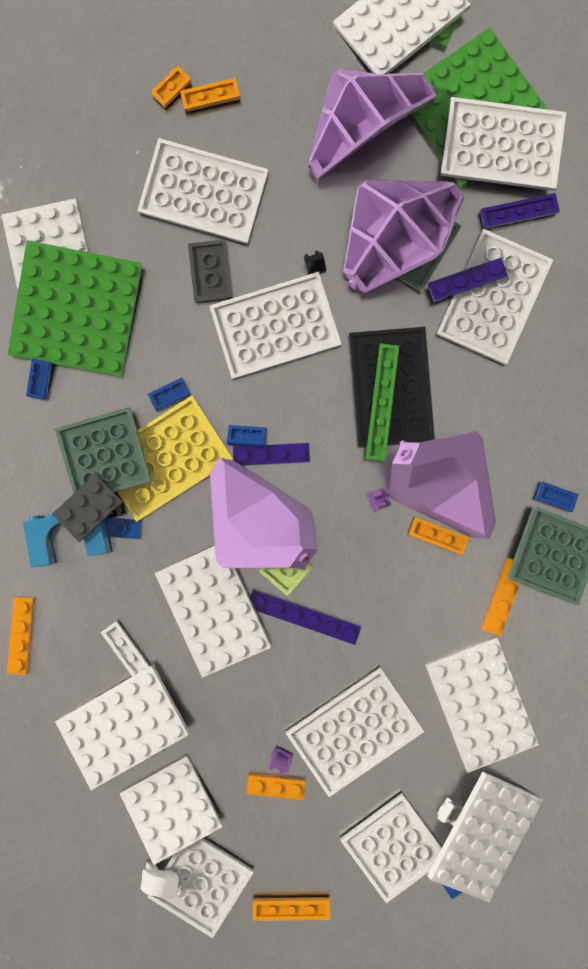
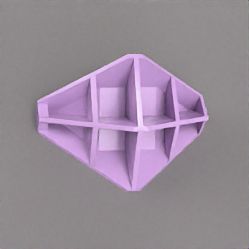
M339 69L330 77L308 161L317 179H321L362 145L397 121L432 103L437 97L433 85L428 83L423 73L375 74L347 69Z
M365 180L357 188L343 273L349 279L348 284L352 289H358L366 293L435 259L444 251L464 200V196L454 182Z
M477 431L424 442H406L403 440L400 442V448L392 463L388 495L396 502L474 538L489 539L496 524L484 442Z
M219 458L210 472L215 556L219 565L222 568H298L302 571L305 570L306 565L318 550L312 512L299 501L235 461Z

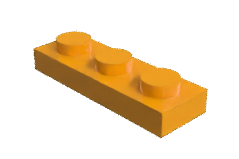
M236 78L180 91L185 112L240 99Z
M417 517L414 518L408 534L460 555L464 554L470 538Z
M249 773L247 795L304 800L306 779Z

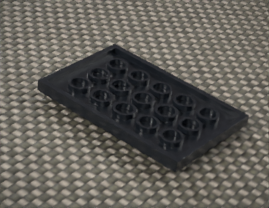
M426 327L349 333L358 448L367 447L380 343L399 346L387 445L400 444L402 440L406 442L434 440Z

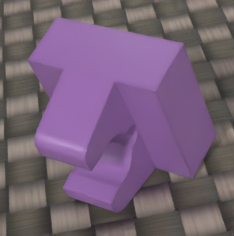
M385 487L367 494L373 512L391 506Z
M276 747L269 768L271 770L276 768L280 770V774H287L294 755Z

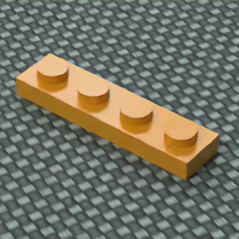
M507 558L481 628L500 637L520 583L507 579L513 563V559Z
M14 597L7 674H28L35 598Z
M330 897L253 898V921L330 920Z

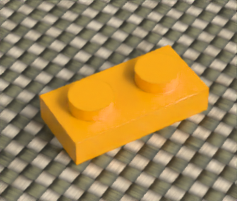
M177 65L151 91V94L166 108L192 80Z

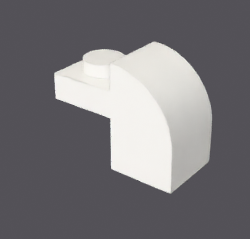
M447 797L437 813L439 815L438 819L443 823H450L454 826L464 806Z
M147 862L146 868L142 871L140 889L151 896L176 898L179 877L174 870H159L156 864L153 865V862Z

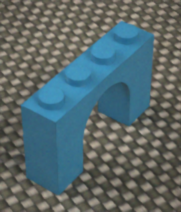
M54 512L48 513V517L41 518L40 515L29 517V521L23 522L31 568L55 564L52 536L61 523L52 515ZM104 520L84 539L87 557L111 552Z

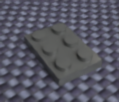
M226 239L189 243L188 250L194 301L233 298Z
M94 474L52 515L78 542H81L122 501L97 474Z

